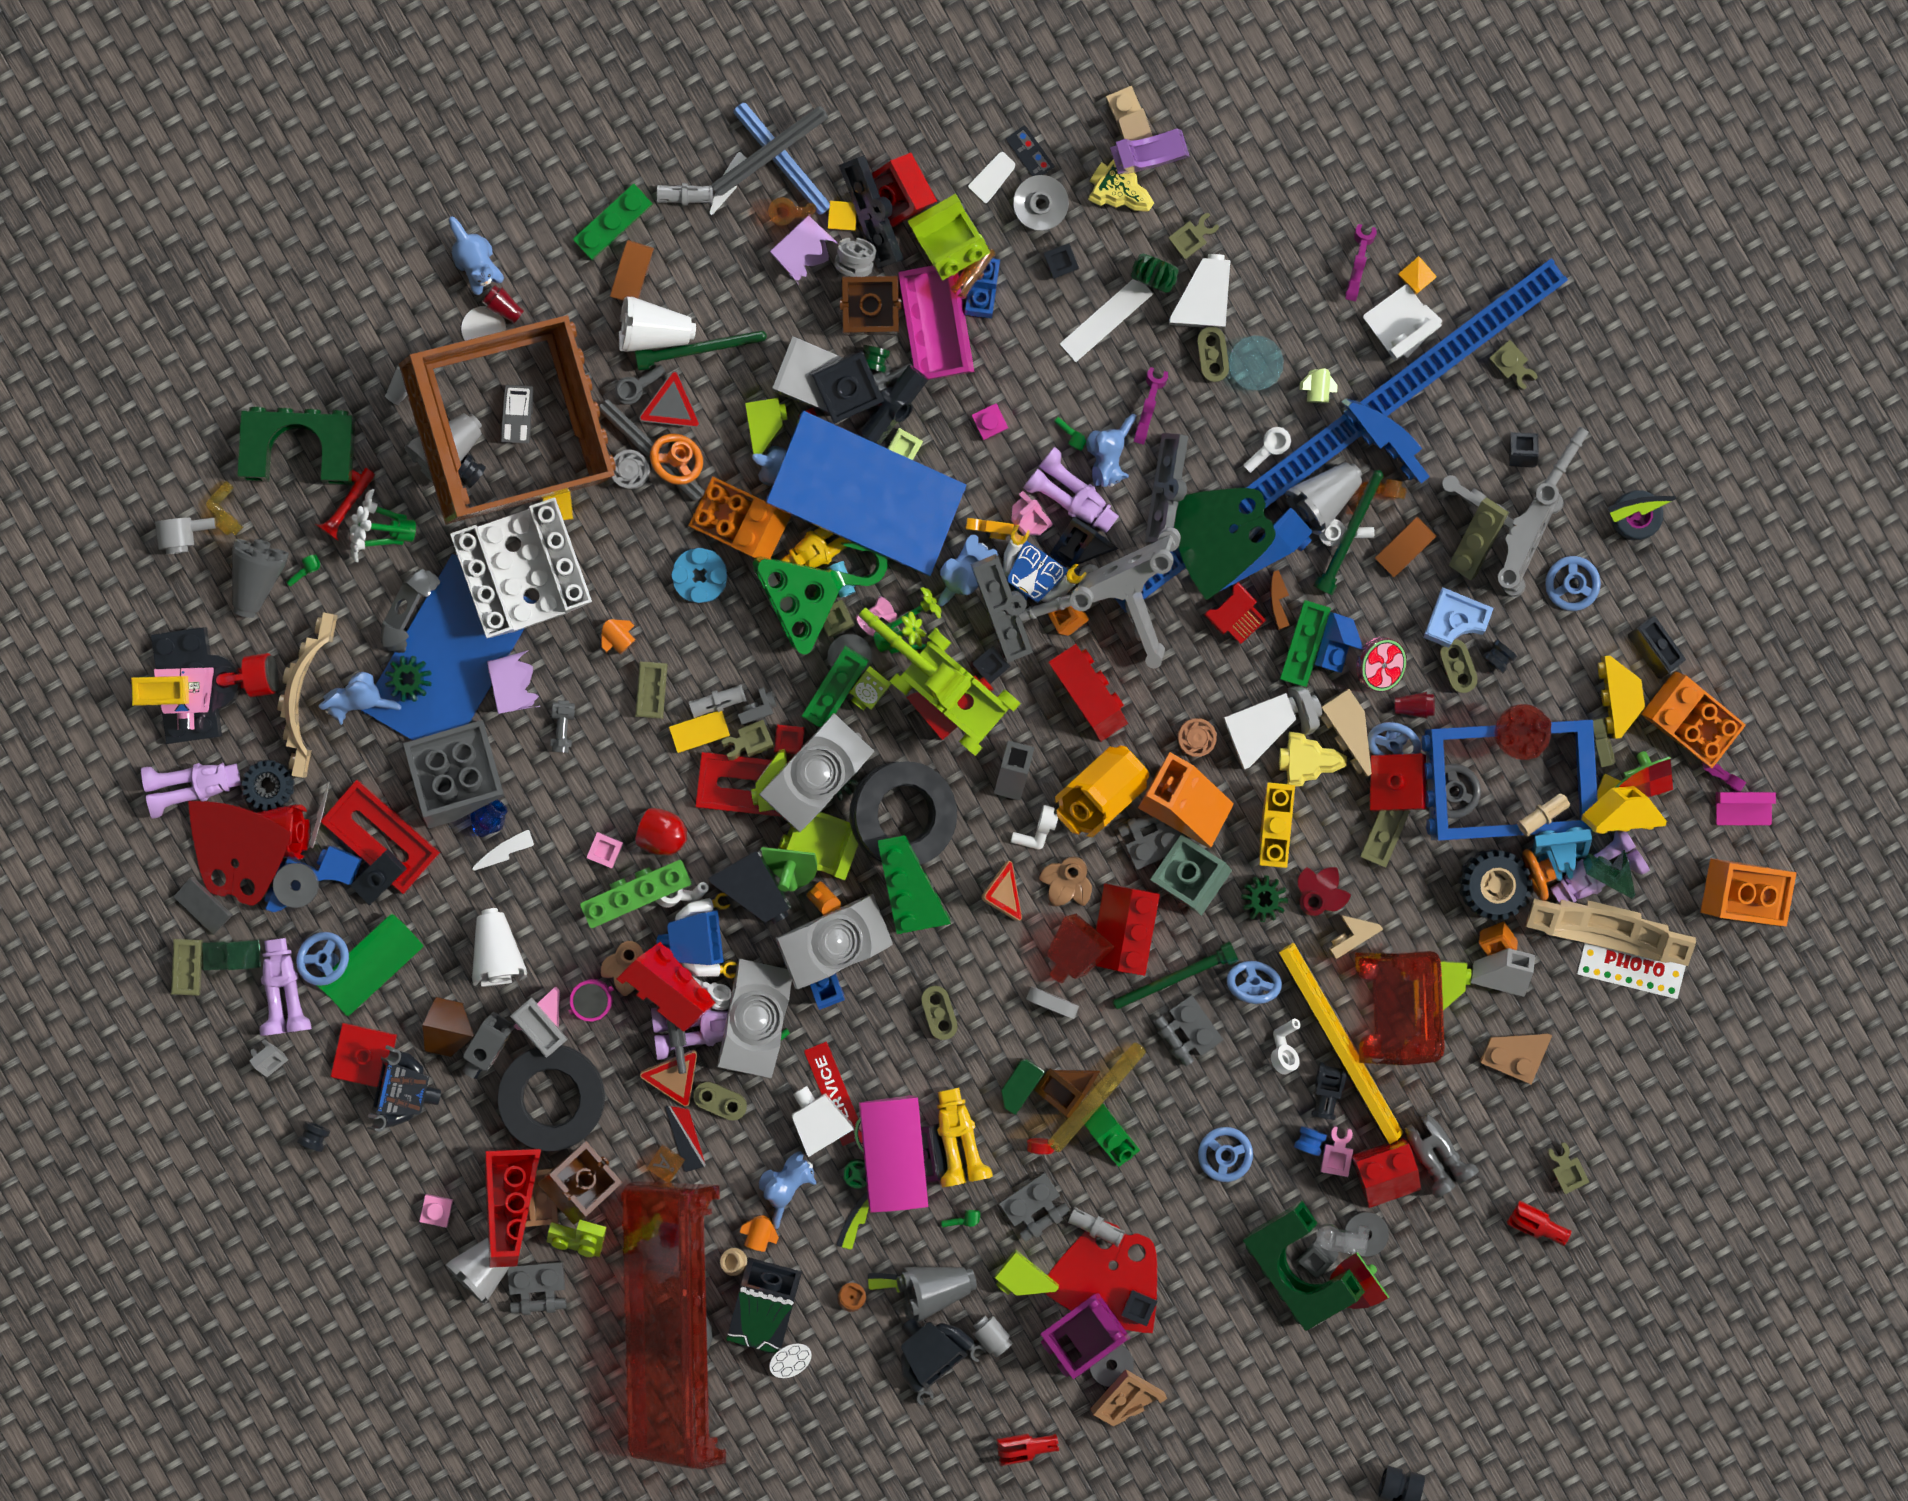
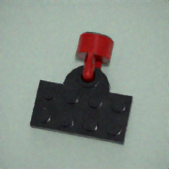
M207 627L151 635L156 669L214 668L208 712L194 713V729L178 730L177 713L163 714L162 712L166 744L222 737L219 709L231 705L238 699L237 696L240 689L245 688L249 697L275 694L278 690V668L274 657L269 653L244 656L242 667L237 668L232 659L223 655H211Z

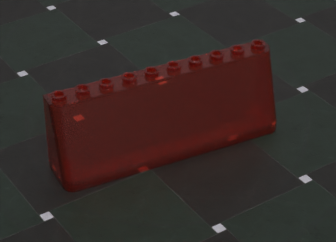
M662 1182L629 1183L625 1186L621 1195L623 1202V1281L625 1285L628 1450L635 1459L690 1469H705L726 1463V1449H718L714 1445L717 1443V1437H709L704 1215L712 1214V1209L708 1208L710 1202L713 1199H720L719 1185Z

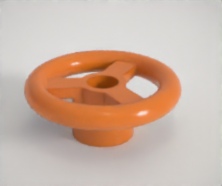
M666 434L658 438L651 448V465L654 471L665 481L682 485L694 481L700 475L703 468V456L699 447L690 438L681 434ZM676 442L667 454L659 453L660 448L664 444ZM693 454L695 458V466L694 469L690 471L686 464L689 462ZM660 463H670L673 467H677L682 476L669 474Z
M1525 849L1522 852V858L1525 868L1529 869V879L1532 880V887L1538 898L1546 901L1549 897L1546 883L1556 879L1552 863L1549 859L1538 863L1532 851Z

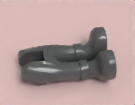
M1426 1113L1420 1118L1431 1136L1422 1141L1419 1132L1415 1130L1412 1124L1407 1125L1404 1129L1407 1140L1415 1155L1427 1169L1430 1177L1433 1176L1434 1178L1432 1194L1437 1199L1451 1191L1456 1185L1444 1171V1167L1437 1159L1433 1148L1441 1155L1446 1166H1449L1458 1184L1470 1179L1479 1170L1476 1165L1472 1163L1465 1164L1459 1160L1461 1157L1455 1151L1444 1129L1432 1116Z

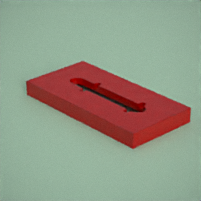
M702 752L696 807L782 817L776 810L760 812L759 805L753 804L751 791L722 788L717 784L719 777L758 780L772 760L741 756L735 760H728L727 755Z
M356 780L324 816L321 822L371 866L387 849L352 818V813L356 810L365 815L408 853L409 859L406 862H401L407 869L392 883L402 894H405L441 852L365 785Z

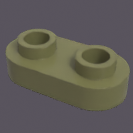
M1207 327L1200 332L1197 338L1201 373L1210 382H1220L1229 372L1225 336L1219 328ZM1207 337H1214L1216 344L1208 346L1206 344ZM1211 364H1217L1220 367V371L1217 374L1210 372L1209 367Z
M1454 639L1449 648L1442 645L1439 655L1451 688L1459 693L1470 692L1475 688L1478 679L1466 645L1457 639ZM1451 648H1455L1458 651V656L1455 659L1450 658L1448 655V651ZM1460 674L1467 676V682L1464 685L1458 682Z
M930 986L922 994V1005L931 1033L940 1040L950 1039L957 1031V1020L949 995L941 986ZM933 994H938L941 1001L938 1004H932L930 997ZM942 1020L949 1023V1028L945 1031L940 1030L938 1027L939 1022Z
M702 1082L694 1091V1101L700 1108L725 1119L738 1120L743 1117L747 1110L746 1099L741 1094L714 1082ZM710 1091L713 1098L710 1101H705L702 1097L703 1092ZM728 1103H737L738 1110L731 1112L728 1109Z

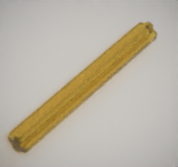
M1134 1042L1076 1108L1071 1117L1048 1140V1145L1054 1151L1059 1153L1064 1149L1142 1059L1146 1051L1140 1044Z

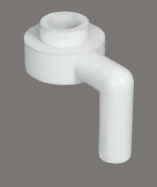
M1043 805L1035 837L1013 832L1010 843L1038 850L1042 849L1049 830H1055L1058 817L1054 813L1055 808Z
M701 882L693 891L681 889L669 894L670 898L662 897L656 900V902L663 907H673L680 900L688 902L698 901L708 891V885Z
M1292 1019L1273 1032L1277 1049L1273 1050L1271 1054V1062L1273 1067L1281 1074H1289L1299 1066L1298 1054L1291 1046L1287 1045L1285 1036L1300 1028V1022L1297 1019Z

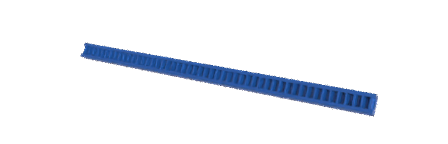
M1551 258L1360 403L1372 407L1385 416L1390 415L1568 281V279L1561 273ZM1345 414L1246 488L1259 490L1265 500L1266 508L1285 494L1287 490L1298 484L1361 436L1359 434L1362 431L1361 427L1357 422L1353 425ZM1251 498L1242 500L1239 504V511L1243 514L1251 513L1255 509V501ZM1236 524L1231 525L1229 528L1230 533L1237 530L1238 526ZM1179 548L1170 552L1173 556V565L1170 571L1164 574L1157 573L1146 581L1141 591L1143 599L1186 568ZM1114 598L1126 613V600Z

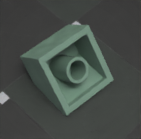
M1181 834L1150 880L1176 900L1202 916L1232 870L1224 861Z

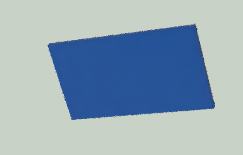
M802 411L770 493L766 498V504L927 576H931L962 495L966 490V484L808 412Z
M454 554L451 555L438 577L440 584L435 590L431 591L430 596L426 598L407 630L409 637L406 639V651L393 654L376 683L380 697L382 699L394 700L401 705V710L375 706L362 710L365 714L374 717L411 740L469 724L492 686L487 661L509 656L524 629L487 639L458 555ZM524 596L525 602L529 604L536 603L535 600ZM401 656H405L408 664L411 656H416V666L419 662L425 661L426 666L421 671L430 670L432 672V675L424 677V681L432 682V686H422L427 692L426 696H422L416 691L418 697L416 702L411 700L409 694L406 702H402L400 700L402 691L396 697L391 696V692L396 687H386L385 683L393 681V677L385 676V672L390 671L394 673L396 670L391 667L390 663L393 661L401 666ZM404 673L402 677L405 678V680H402L404 685H413L415 682L412 679L415 677L413 673Z

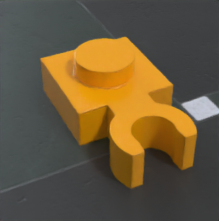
M967 518L966 530L990 533L991 539L1006 540L1007 536H1011L1014 529V524Z

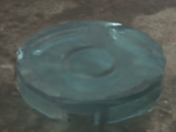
M1253 335L1243 338L1234 346L1229 355L1231 377L1238 385L1247 390L1260 391L1269 388L1278 381L1283 371L1284 359L1280 348L1274 341L1264 336Z

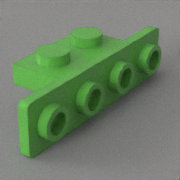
M682 860L675 861L655 871H651L650 867L634 873L637 879L627 883L625 878L609 884L611 890L582 902L580 906L589 927L599 926L690 886L692 882Z

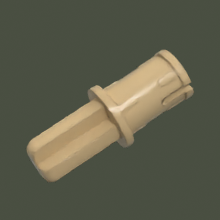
M1558 794L1544 805H1537L1536 810L1524 819L1519 820L1517 825L1520 831L1528 837L1544 824L1549 825L1552 822L1551 819L1569 808L1570 803L1565 795Z

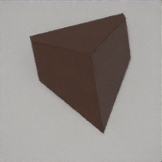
M440 997L435 998L422 1025L425 1051L452 1057L475 1037L463 1007L464 1003Z
M1050 1068L1034 1091L1062 1114L1070 1118L1088 1093L1100 1071L1052 1070Z

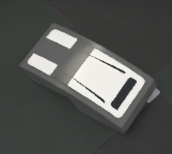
M505 385L501 442L530 443L534 386Z

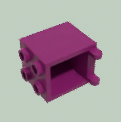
M1097 1293L1042 1332L1041 1335L1044 1339L1040 1342L1050 1355L1055 1353L1060 1360L1057 1366L1066 1378L1071 1376L1072 1379H1075L1131 1339V1337L1100 1294ZM1066 1334L1082 1355L1075 1362H1073L1058 1341Z

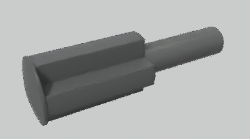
M667 1019L670 1047H675L678 1073L685 1074L686 1065L683 1046L687 1045L685 1031L683 1032Z

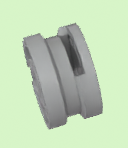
M850 238L842 239L837 248L838 254L834 263L836 269L840 273L851 277H865L871 274L874 264L872 261H874L876 254L875 246L860 238H856V241H850Z
M623 450L614 457L616 470L614 471L615 476L612 478L619 486L626 489H637L648 479L650 473L649 464L646 458L639 452Z

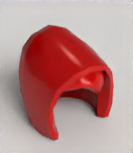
M657 808L648 809L639 824L636 834V845L651 854L672 856L680 851L687 842V829L683 821L670 811Z

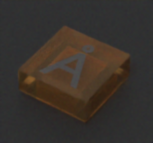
M662 1144L646 1169L667 1183H670L685 1159Z

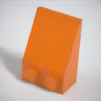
M1710 858L1701 913L1719 918L1787 927L1797 872Z

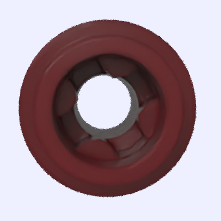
M496 285L492 287L482 301L487 306L485 309L510 320L512 323H515L524 312L503 287L499 288Z
M1426 691L1404 697H1395V714L1428 719V716H1435L1434 694H1428Z

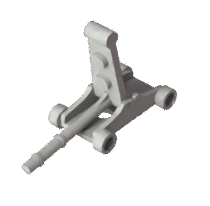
M1579 427L1573 438H1570L1568 446L1558 462L1553 465L1554 468L1548 478L1538 487L1536 497L1527 511L1514 520L1507 516L1503 524L1504 527L1509 529V534L1505 538L1508 544V555L1504 568L1498 574V581L1509 596L1516 597L1525 591L1526 585L1523 576L1551 515L1558 513L1563 508V498L1559 494L1556 484L1562 474L1566 472L1567 466L1579 447H1582V443L1589 433L1582 427ZM1449 475L1443 480V488L1449 495H1458L1477 509L1481 501L1487 497L1475 488L1470 492L1461 486L1459 480L1453 475Z
M1172 527L1164 528L1158 536V541L1101 568L1091 564L1082 567L1079 576H1082L1085 572L1087 575L1079 582L1078 587L1073 590L1072 594L1057 597L1055 600L1036 606H1029L1019 615L1021 621L1031 618L1036 619L1038 616L1057 610H1064L1069 606H1072L1077 611H1086L1090 608L1092 602L1106 598L1125 599L1127 613L1129 617L1133 618L1135 623L1136 638L1138 641H1142L1147 654L1145 662L1150 668H1158L1162 663L1165 647L1158 642L1141 591L1149 578L1157 573L1164 574L1170 571L1173 565V556L1170 552L1178 548L1181 540L1180 533Z

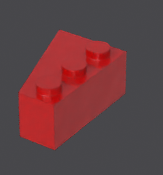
M1077 644L1049 661V664L1102 742L1128 724L1120 709L1124 704L1116 692L1113 694L1109 693L1105 687L1109 682L1101 670L1097 673L1091 666L1094 660L1086 648L1081 651Z
M661 942L638 957L616 978L621 984L628 982L638 990L636 995L642 1000L647 997L659 1006L657 1011L683 1032L694 1025L716 1004L709 992L697 983L692 977L691 972L683 967L673 956L672 951Z

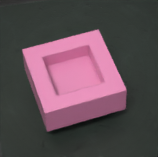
M597 832L587 858L613 868L623 842Z
M426 1194L420 1222L447 1228L453 1199Z

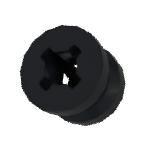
M468 453L462 460L458 473L460 478L464 480L465 485L471 488L482 476L486 466L482 463L477 464Z
M1496 639L1490 652H1485L1482 657L1503 674L1507 670V664L1510 661H1514L1517 655Z
M305 1121L303 1135L298 1137L297 1143L309 1149L322 1152L325 1147L323 1144L324 1139L329 1136L331 1131L319 1124Z

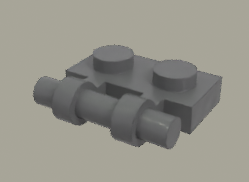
M1149 814L1137 819L1135 817L1130 818L1126 824L1118 827L1122 837L1132 833L1135 841L1126 844V847L1136 870L1165 858L1181 835V832L1169 825L1165 826L1162 821ZM1155 823L1158 830L1143 836L1140 829Z
M1192 994L1169 1010L1175 1018L1171 1023L1168 1024L1163 1015L1154 1021L1159 1029L1158 1034L1160 1037L1167 1040L1174 1050L1172 1054L1176 1059H1180L1185 1067L1194 1061L1189 1054L1191 1049L1195 1047L1202 1056L1223 1041V1038ZM1179 1027L1182 1028L1189 1038L1184 1044H1182L1174 1032Z
M1045 1172L999 1202L1014 1226L1022 1221H1025L1028 1228L1019 1233L1025 1242L1034 1236L1035 1238L1043 1234L1042 1231L1053 1223L1058 1224L1063 1220V1216L1071 1212L1065 1202L1057 1208L1052 1203L1060 1194ZM1045 1207L1048 1214L1035 1222L1031 1215Z
M563 1261L509 1267L510 1295L521 1294V1302L510 1303L511 1313L531 1315V1312L547 1310V1313H555L558 1309H567L566 1298L555 1299V1291L566 1289ZM545 1292L546 1299L531 1301L530 1293Z

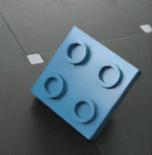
M1574 827L1562 833H1555V831L1541 832L1534 838L1532 853L1538 863L1545 859L1551 861L1557 881L1562 880V873H1566L1567 878L1571 880L1576 867V858L1588 857L1592 842L1591 830Z

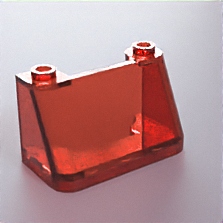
M1433 951L1356 952V972L1362 979H1373L1375 1034H1368L1360 1041L1359 1063L1412 1065L1439 1061L1444 1054L1445 1043L1442 969L1438 954Z

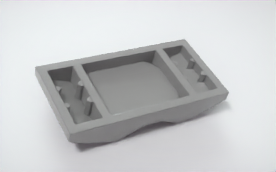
M832 714L759 795L798 832H801L873 754L874 750L836 714Z
M873 894L862 897L775 938L795 989H800L828 978L838 971L871 958L893 945Z
M738 959L717 1063L718 1068L769 1079L772 1078L780 1048L784 1016L790 997L792 979L788 969Z

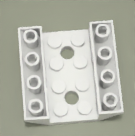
M555 497L531 505L528 510L479 527L474 525L450 534L487 639L512 633L553 619L592 602ZM510 537H517L521 540V547L516 552H510L505 547V543ZM536 589L540 595L539 600L534 604L525 602L524 593L526 590Z

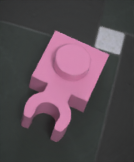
M1333 1126L1331 1138L1334 1142L1333 1145L1325 1144L1320 1171L1348 1177L1353 1149L1345 1147L1352 1138V1130L1347 1128L1346 1136L1338 1138V1127Z

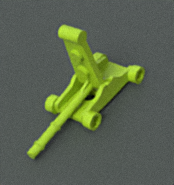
M867 608L860 612L859 617L870 628L872 627L893 648L895 647L912 662L901 676L896 673L889 682L905 696L912 688L916 689L961 728L966 734L959 742L973 755L976 756L980 752L982 747L979 743L1009 708L1014 712L1021 704L1005 689L996 697L944 652L951 642L936 629L928 636L931 642L919 654L900 635L898 636ZM965 693L970 694L974 699L973 706L967 710L961 709L957 703Z

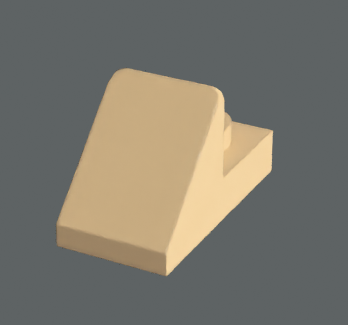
M1132 86L1106 96L1123 139L1135 141L1152 137L1143 108L1141 109Z
M1340 915L1351 934L1349 936L1346 933L1339 935L1331 941L1333 946L1328 949L1333 957L1337 959L1382 931L1383 928L1377 923Z

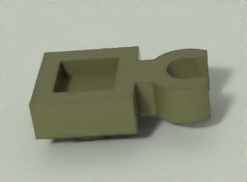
M1205 213L1200 217L1196 227L1189 221L1168 237V240L1184 260L1207 244L1203 238L1205 234L1212 235L1218 230V224L1210 229L1205 227L1204 221L1210 217L1209 213Z
M1508 340L1489 358L1491 363L1506 379L1513 374L1516 377V385L1521 390L1527 388L1522 382L1524 375H1529L1533 380L1538 378L1533 370L1524 368L1523 364L1528 359L1511 340Z
M843 600L834 601L824 623L829 637H833L855 626Z
M1605 718L1593 720V729L1596 737V745L1594 746L1596 762H1601V767L1613 765L1616 761L1610 736L1607 734Z
M764 720L739 729L740 737L737 739L727 737L721 741L723 747L729 745L735 747L733 752L727 754L728 760L737 759L743 751H746L748 757L774 748Z
M1561 1142L1560 1144L1563 1148L1561 1155L1556 1156L1551 1148L1547 1149L1549 1157L1558 1163V1166L1552 1168V1171L1563 1193L1567 1194L1589 1183V1180L1578 1157L1569 1159L1570 1149L1565 1142Z

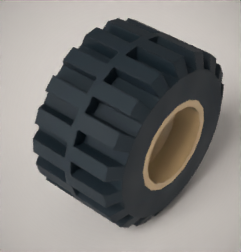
M1489 849L1485 852L1476 853L1477 856L1467 860V866H1463L1461 870L1463 872L1462 877H1459V883L1461 884L1459 892L1464 898V903L1474 913L1492 920L1508 919L1510 915L1515 916L1519 913L1518 910L1521 907L1524 908L1527 903L1525 901L1532 893L1529 891L1530 886H1532V880L1529 879V869L1525 868V863L1521 859H1518L1509 852Z

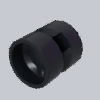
M1386 1465L1379 1486L1378 1500L1420 1501L1425 1483V1475L1411 1471L1404 1474L1402 1469Z

